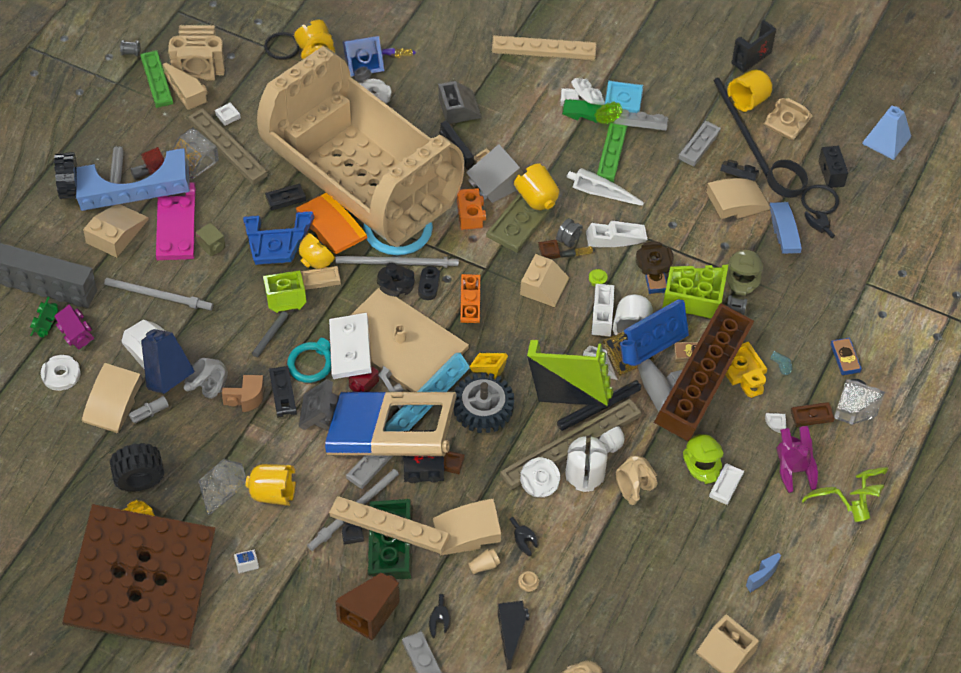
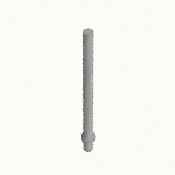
M336 256L335 263H395L396 265L444 266V268H447V266H459V259H448V257L443 259Z

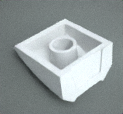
M142 320L125 330L122 338V344L143 369L141 340L152 329L165 331L156 323Z

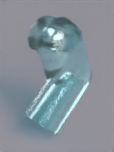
M774 351L770 359L779 364L780 372L783 375L790 374L792 372L791 360Z

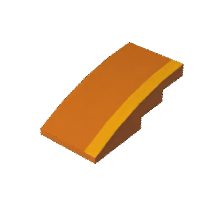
M327 193L296 208L297 213L313 211L314 219L309 228L317 234L318 240L335 254L368 238L354 218Z

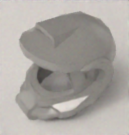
M199 359L193 365L195 372L185 379L184 390L188 392L201 386L203 395L208 399H212L222 392L228 371L220 360Z

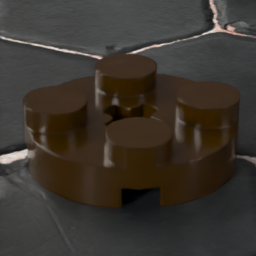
M647 242L637 250L636 264L645 275L668 273L673 264L674 255L671 248L662 246L660 242Z

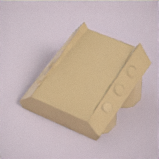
M781 98L777 101L775 110L769 113L766 118L767 120L763 124L778 134L794 140L811 119L812 114L805 106L789 98Z

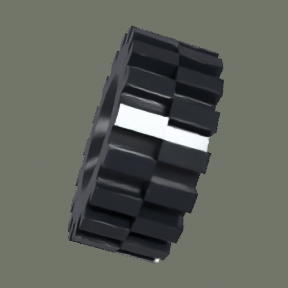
M56 153L54 156V169L59 199L76 198L77 162L75 153Z

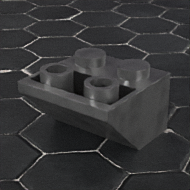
M456 81L439 84L438 98L445 120L449 124L481 118L472 89Z

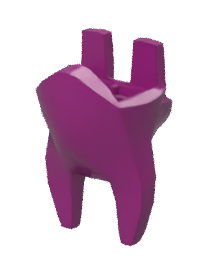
M808 426L799 427L800 439L791 436L789 428L780 430L782 442L776 447L780 460V477L788 493L793 492L792 473L805 472L810 489L815 490L817 487L818 469L813 457V442Z

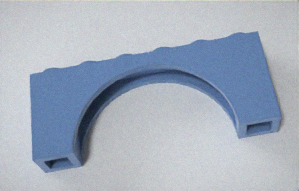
M184 148L166 151V158L161 167L149 177L134 183L116 184L108 182L98 175L95 164L77 167L76 198L81 211L190 192L189 161Z

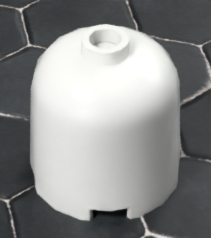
M636 294L622 298L617 306L614 318V334L622 337L625 334L624 329L653 314V307L650 301Z

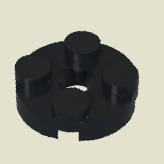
M388 263L386 267H383L378 272L377 284L380 286L379 289L389 296L398 297L399 294L403 293L407 295L414 288V272L395 263Z

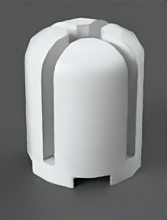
M586 436L577 438L569 446L565 475L566 480L575 486L576 490L588 492L593 491L595 487L604 482L608 452L603 442L598 438L591 437L589 455L585 454ZM585 470H588V476H584Z

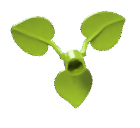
M888 467L869 469L855 475L856 478L862 477V488L850 492V495L859 494L860 499L851 501V506L836 487L816 489L808 493L802 499V503L810 497L836 493L846 505L848 512L852 511L854 522L870 519L866 494L879 497L884 484L866 487V479L869 476L880 473L886 474Z

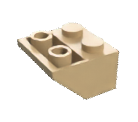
M726 614L712 628L696 653L720 673H736L756 652L759 640Z

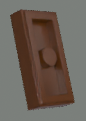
M829 402L791 407L795 427L834 422L835 419Z

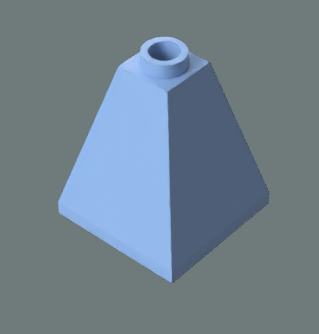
M891 106L863 141V144L894 160L911 138L905 112L898 107Z

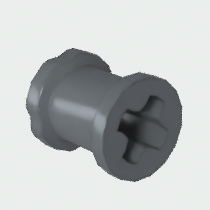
M121 40L120 54H135V56H139L140 41L125 42V40Z
M729 295L726 306L744 315L747 298L738 299Z

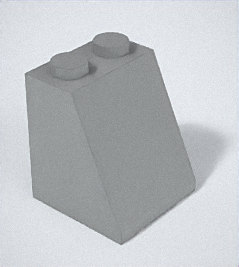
M500 144L466 172L470 177L468 179L470 184L474 188L478 186L480 189L479 193L481 196L483 195L484 200L488 198L492 203L517 191L514 181L519 174L521 177L524 175L522 169Z

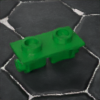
M47 297L45 303H40L36 311L39 313L38 318L34 317L30 328L33 329L30 336L34 332L38 333L39 337L48 335L52 322L46 319L53 321L54 316L59 310L56 303H48L50 297Z

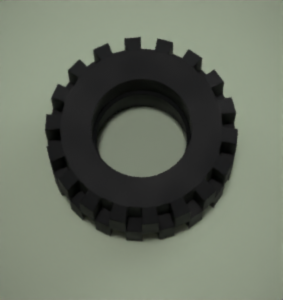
M151 444L127 445L113 453L112 458H110L113 482L119 490H125L126 492L144 491L159 484L160 480L164 478L160 451Z

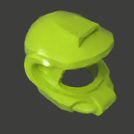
M698 434L693 436L687 442L686 449L683 451V458L690 474L699 481L704 482V484L717 481L722 469L721 458L723 457V450L721 445L709 435ZM697 461L702 463L713 462L714 467L709 470H702L697 468L695 463Z

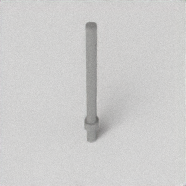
M111 278L105 279V285L186 304L194 309L202 308L212 311L214 306L213 303L202 301L200 298L193 296L189 298Z
M393 469L356 502L363 505L368 503L399 475L397 470ZM336 519L327 528L321 529L317 533L318 536L307 544V547L313 551L322 542L328 541L332 537V533L343 525L345 521Z

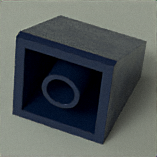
M152 329L141 340L146 387L148 390L165 394L195 372L172 332Z

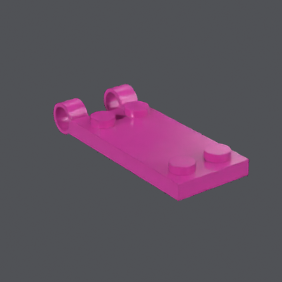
M190 182V192H185V196L167 195L158 197L156 260L194 259L195 182Z

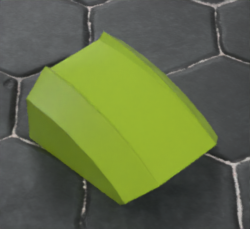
M301 271L263 276L269 309L278 313L279 311L291 309L300 310L304 306L306 295Z

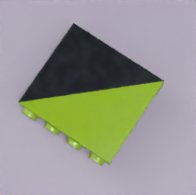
M539 340L530 341L527 357L539 402L608 406L609 399H612L613 387H610L611 376L608 375V364H605L606 352H603L601 344H598L596 357L543 354L541 353Z

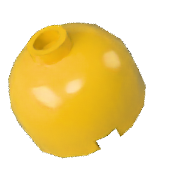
M323 20L311 21L310 26L306 27L304 24L296 30L294 37L300 48L304 49L308 39L323 31L329 34L328 27ZM317 43L314 44L312 47L325 46V44Z
M310 233L300 242L299 254L302 257L300 261L307 268L310 266L315 269L326 268L335 259V256Z

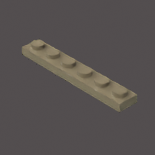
M203 108L188 117L189 122L252 185L267 177V171Z

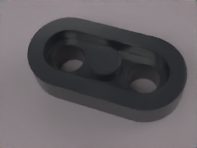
M427 266L421 271L418 294L423 300H432L437 296L440 272L436 267Z

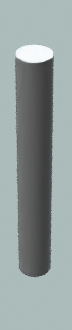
M282 311L253 350L252 355L254 357H259L288 317L287 312Z

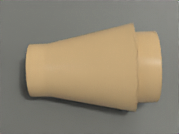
M487 549L472 562L468 563L472 573L476 574L497 568L496 565L500 564V561L494 549Z

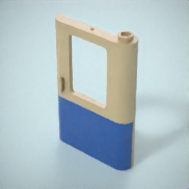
M341 392L326 437L327 455L445 456L446 452H449V441L446 440L457 394L456 392ZM392 405H442L438 426L434 432L384 431Z

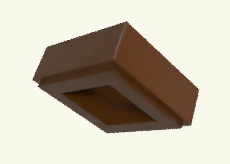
M556 239L538 242L541 256L548 259L561 258Z
M452 451L446 452L444 456V471L459 475L465 455Z

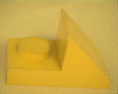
M479 353L469 367L472 372H487L488 375L490 373L494 374V379L496 380L497 376H500L505 368L508 355L506 353Z

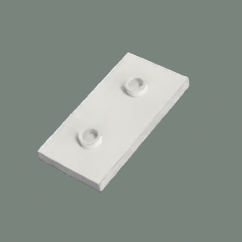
M367 313L329 319L333 379L372 373Z

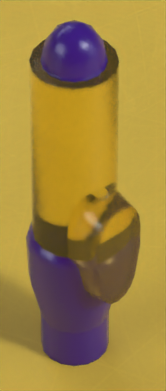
M382 49V55H389L393 58L416 54V51L413 49Z

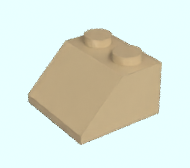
M535 254L521 281L520 295L555 307L569 281V277L553 260Z

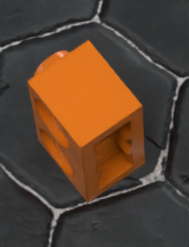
M479 188L462 189L457 194L461 230L483 228V221H486V212L482 210L484 198L483 195L480 196Z

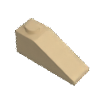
M167 63L163 64L166 79L187 110L207 102L206 95L208 92L204 84L201 85L195 77Z

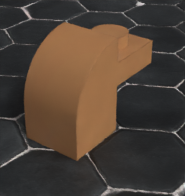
M243 375L242 388H222L223 405H242V412H248L257 408L261 404L264 395L263 375Z

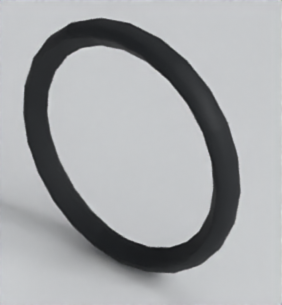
M277 32L266 39L264 49L269 56L275 59L285 60L292 58L300 50L297 44L296 50L287 56H277L269 51L268 43L276 36L286 35L295 40L294 34L289 32Z
M821 184L811 185L802 192L801 202L813 214H815L816 210L811 209L806 204L805 195L814 188L826 189L835 197L834 207L828 211H822L825 215L831 214L838 208L839 197L828 186Z

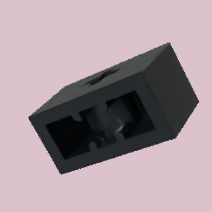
M840 146L822 147L818 162L826 186L830 188L845 187L848 170Z

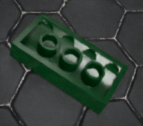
M410 499L370 502V507L409 520L413 519V506ZM369 530L368 576L375 577L383 573L386 576H393L395 579H411L412 544Z

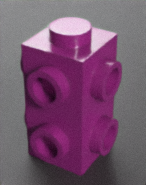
M69 304L54 316L58 322L56 324L57 328L66 334L64 339L70 346L74 345L80 350L94 339L90 332L93 330L87 321H83L85 316L78 308L75 310Z

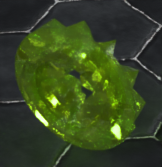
M613 101L601 105V108L596 109V120L599 123L606 124L618 119L623 112L620 103Z

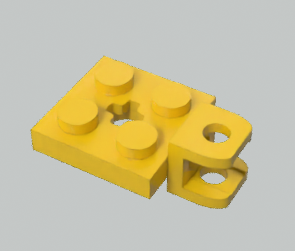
M748 341L741 345L725 375L732 386L741 383L740 387L750 398L764 393L763 385L766 382L764 374L767 373V368ZM737 362L745 363V364L741 366V365H738ZM750 388H757V391H752Z

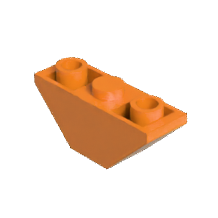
M461 274L460 323H480V275Z

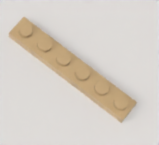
M493 36L492 53L595 60L596 43Z
M337 496L329 511L330 517L440 554L443 553L450 538L448 532Z

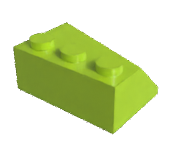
M705 265V268H695L693 266L670 267L662 308L680 299L684 300L687 314L712 318L719 304L722 303L728 265H722L720 268H713L712 265Z

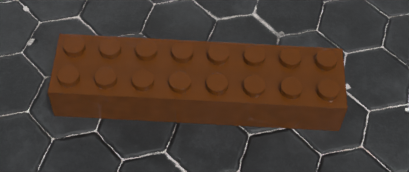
M722 303L719 304L654 421L655 424L688 442L690 441L752 327L754 320Z

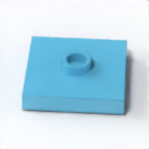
M608 81L604 111L615 112L616 110L624 109L633 113L639 112L643 85Z

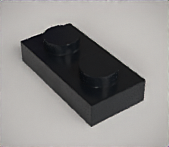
M734 160L724 161L720 169L722 172L752 181L756 180L759 170H756L754 166H742Z
M300 183L265 193L271 211L306 201V196Z

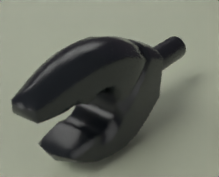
M807 211L804 213L806 221L813 229L821 233L826 232L831 238L835 237L829 230L830 222L823 212L815 211L818 219H815Z
M511 517L509 520L515 527L514 536L516 544L523 553L531 557L532 552L525 542L530 541L537 548V537L530 528L525 525L520 526L515 518Z
M439 594V604L435 606L429 618V630L432 638L436 636L437 623H443L444 634L448 631L451 624L450 612L444 606V594Z

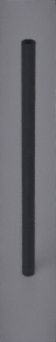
M715 78L713 82L767 178L770 168L734 103L728 96V92L720 78Z

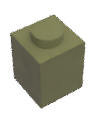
M211 223L195 232L197 244L210 257L225 248L224 235Z

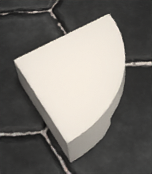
M765 414L766 423L772 430L780 433L781 429L786 428L785 414Z

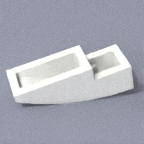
M610 221L609 225L591 223L586 231L588 246L621 247L643 243L648 240L645 225L618 221Z
M595 285L592 335L611 336L614 285Z

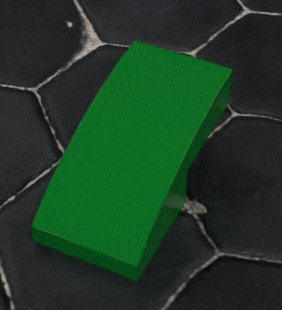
M565 99L562 115L577 121L580 117L597 123L600 119L601 105L591 104L582 100Z

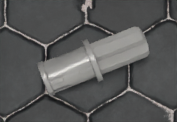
M162 396L149 404L146 402L145 406L131 412L129 416L133 423H137L149 416L154 417L155 413L168 408L169 405L165 397Z

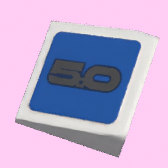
M254 550L234 554L238 573L259 569Z

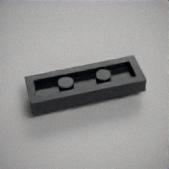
M447 120L441 122L439 135L447 138L461 150L464 157V167L469 170L473 167V154Z

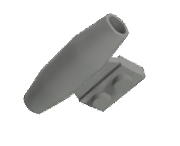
M647 359L638 364V370L644 388L659 412L682 370L671 372L665 377L652 360Z

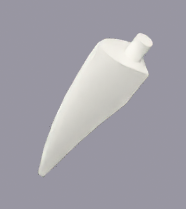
M581 168L577 174L569 171L567 178L574 180L573 188L588 194L641 206L644 205L643 201L625 189Z

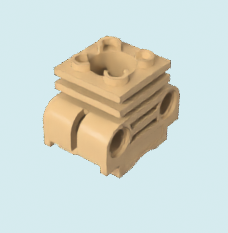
M179 26V36L172 37L169 41L168 53L171 66L196 79L215 80L216 75H224L225 63L222 40L216 36L215 26Z

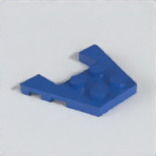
M313 211L296 213L295 227L291 229L260 231V216L243 217L255 264L292 262L300 242L305 237L314 219Z

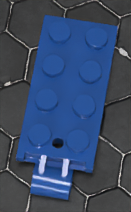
M678 299L624 329L628 340L620 343L623 363L636 366L689 336L684 300Z

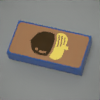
M665 273L645 275L649 294L665 292L667 286Z
M850 338L831 341L830 345L841 374L860 373L861 366Z

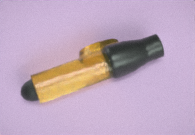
M589 246L568 249L560 252V256L563 258L592 254L595 248Z

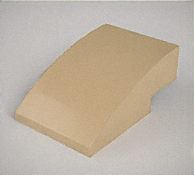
M734 178L710 182L707 185L706 193L721 219L734 215L738 219L770 210V206L756 181Z
M104 363L88 398L82 422L119 433L135 403L134 397L142 384L141 374Z
M494 499L460 506L433 518L434 527L448 532L450 535L443 553L440 555L481 549V545L501 542V530Z

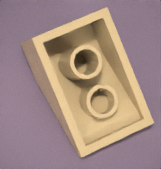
M121 204L114 205L94 216L83 229L86 243L117 258L149 219Z

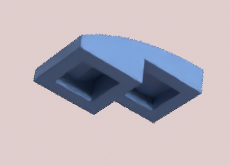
M779 553L761 561L759 571L748 576L746 587L750 592L762 586L773 575L780 561L781 555Z

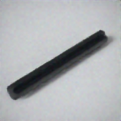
M635 380L613 391L612 399H609L608 406L586 405L557 421L558 428L564 431L639 392L641 384Z

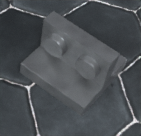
M326 379L304 394L299 421L300 428L306 430L315 424L329 431L339 399L338 395L332 393V381Z

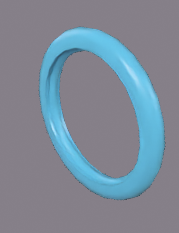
M432 222L424 227L423 233L417 241L410 245L394 247L378 241L374 236L373 230L366 224L363 225V231L368 237L366 240L372 247L385 254L396 256L407 255L421 249L428 242L433 230Z

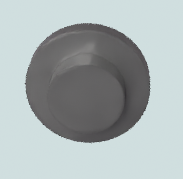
M360 67L355 71V80L363 82L370 79L372 73L367 67Z

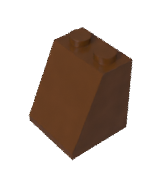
M380 573L342 595L336 600L337 621L373 641L400 602L399 582L393 576H386Z

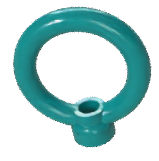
M321 337L317 343L307 342L294 348L287 360L289 373L292 377L304 383H313L325 378L331 371L330 342ZM306 350H315L318 354L324 355L326 360L324 368L314 375L301 374L295 367V360L300 353Z

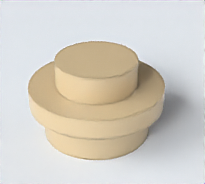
M526 571L520 575L518 585L522 590L531 592L537 589L539 578L535 573Z

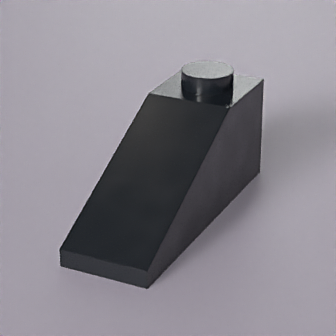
M523 600L498 603L497 615L507 670L512 668L525 631L526 621H529L528 608H524Z

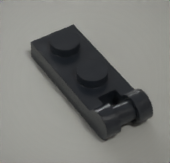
M289 367L270 368L269 373L277 418L283 417L285 414L297 415ZM289 403V406L282 407L281 404Z

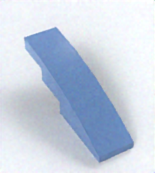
M788 202L770 203L774 233L777 234L782 254L801 253L802 247L797 226Z

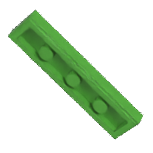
M158 51L140 54L156 108L172 105V96Z
M614 123L609 125L597 175L612 183L615 180L627 131L626 125Z

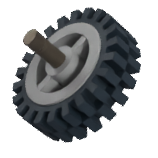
M476 373L473 374L472 380L469 376L465 377V382L461 380L459 387L456 386L455 388L457 396L453 408L457 421L459 423L462 422L464 428L469 425V430L472 432L474 428H477V433H482V429H486V433H490V428H493L494 432L498 431L499 425L503 428L505 421L507 423L510 421V416L513 415L514 393H512L511 386L508 387V382L504 380L501 383L502 378L499 376L495 380L494 374L491 373L489 378H485V373H481V378H478Z

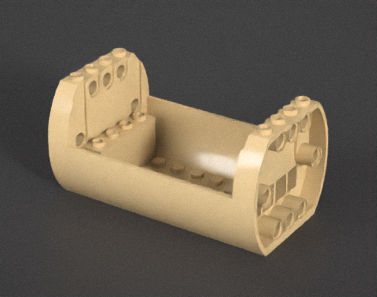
M322 46L269 82L263 92L257 113L258 131L262 141L390 245L399 247L453 205L464 176V157L461 150L442 135L434 138L428 137L350 77V71L346 62L327 47ZM360 173L366 174L365 176H357ZM376 183L377 186H370V184Z

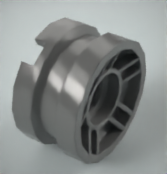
M570 218L566 219L558 230L556 240L561 243L564 242L569 248L575 245L574 241L578 240L581 236L582 231L580 228L583 229V226L579 223L575 224L574 220Z

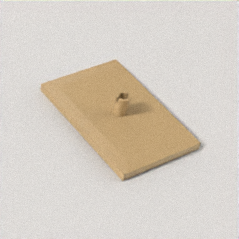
M379 288L351 314L367 313L371 365L379 371H382L383 366H385L392 373L390 378L400 383L410 392H417L455 353L463 355L469 349V344L399 298L383 293Z

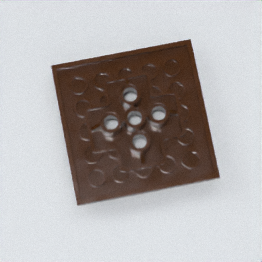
M92 504L62 624L189 648L216 527ZM143 556L150 558L148 562H141L139 559ZM117 572H123L125 574L124 576H122V578H117L114 576V574ZM137 576H144L146 578L142 582L135 580ZM165 580L166 583L163 586H159L156 584V581ZM134 595H138L141 597V599L137 602H133L130 600V598Z

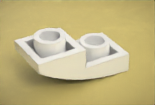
M575 78L571 82L577 93L587 102L598 105L605 104L599 89L591 88V84L587 79Z

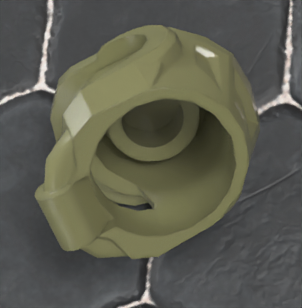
M749 249L740 250L729 258L726 280L736 295L746 296V294H750L760 284L764 263L754 251ZM736 272L743 276L753 275L755 278L751 282L742 283L734 278L733 273Z

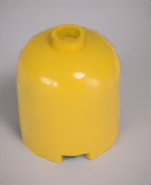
M756 69L735 78L729 83L727 89L728 96H732L735 102V107L740 111L746 112L764 102L771 95L773 88L769 76L765 72Z
M540 163L526 168L527 172L522 177L520 174L516 177L514 181L515 188L532 209L544 210L552 208L559 197V188L545 166H542Z
M259 464L253 468L250 476H247L246 488H249V493L255 501L289 506V500L293 501L296 482L292 481V474H295V468L292 465Z

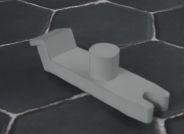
M383 366V370L378 376L384 381L389 392L404 391L400 383L392 387L388 380L392 373Z

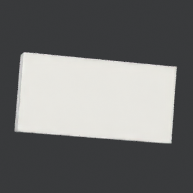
M726 463L709 497L728 505L744 471Z

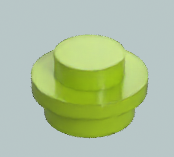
M595 269L590 272L589 281L593 286L607 282L608 277L605 271Z

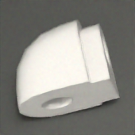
M617 426L602 434L599 440L603 442L608 453H614L623 446L625 438L623 431Z

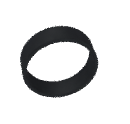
M783 159L776 161L767 174V182L777 194L787 198H794L804 191L808 184V176L798 163ZM787 168L792 170L801 179L802 188L792 190L781 186L773 176V169Z

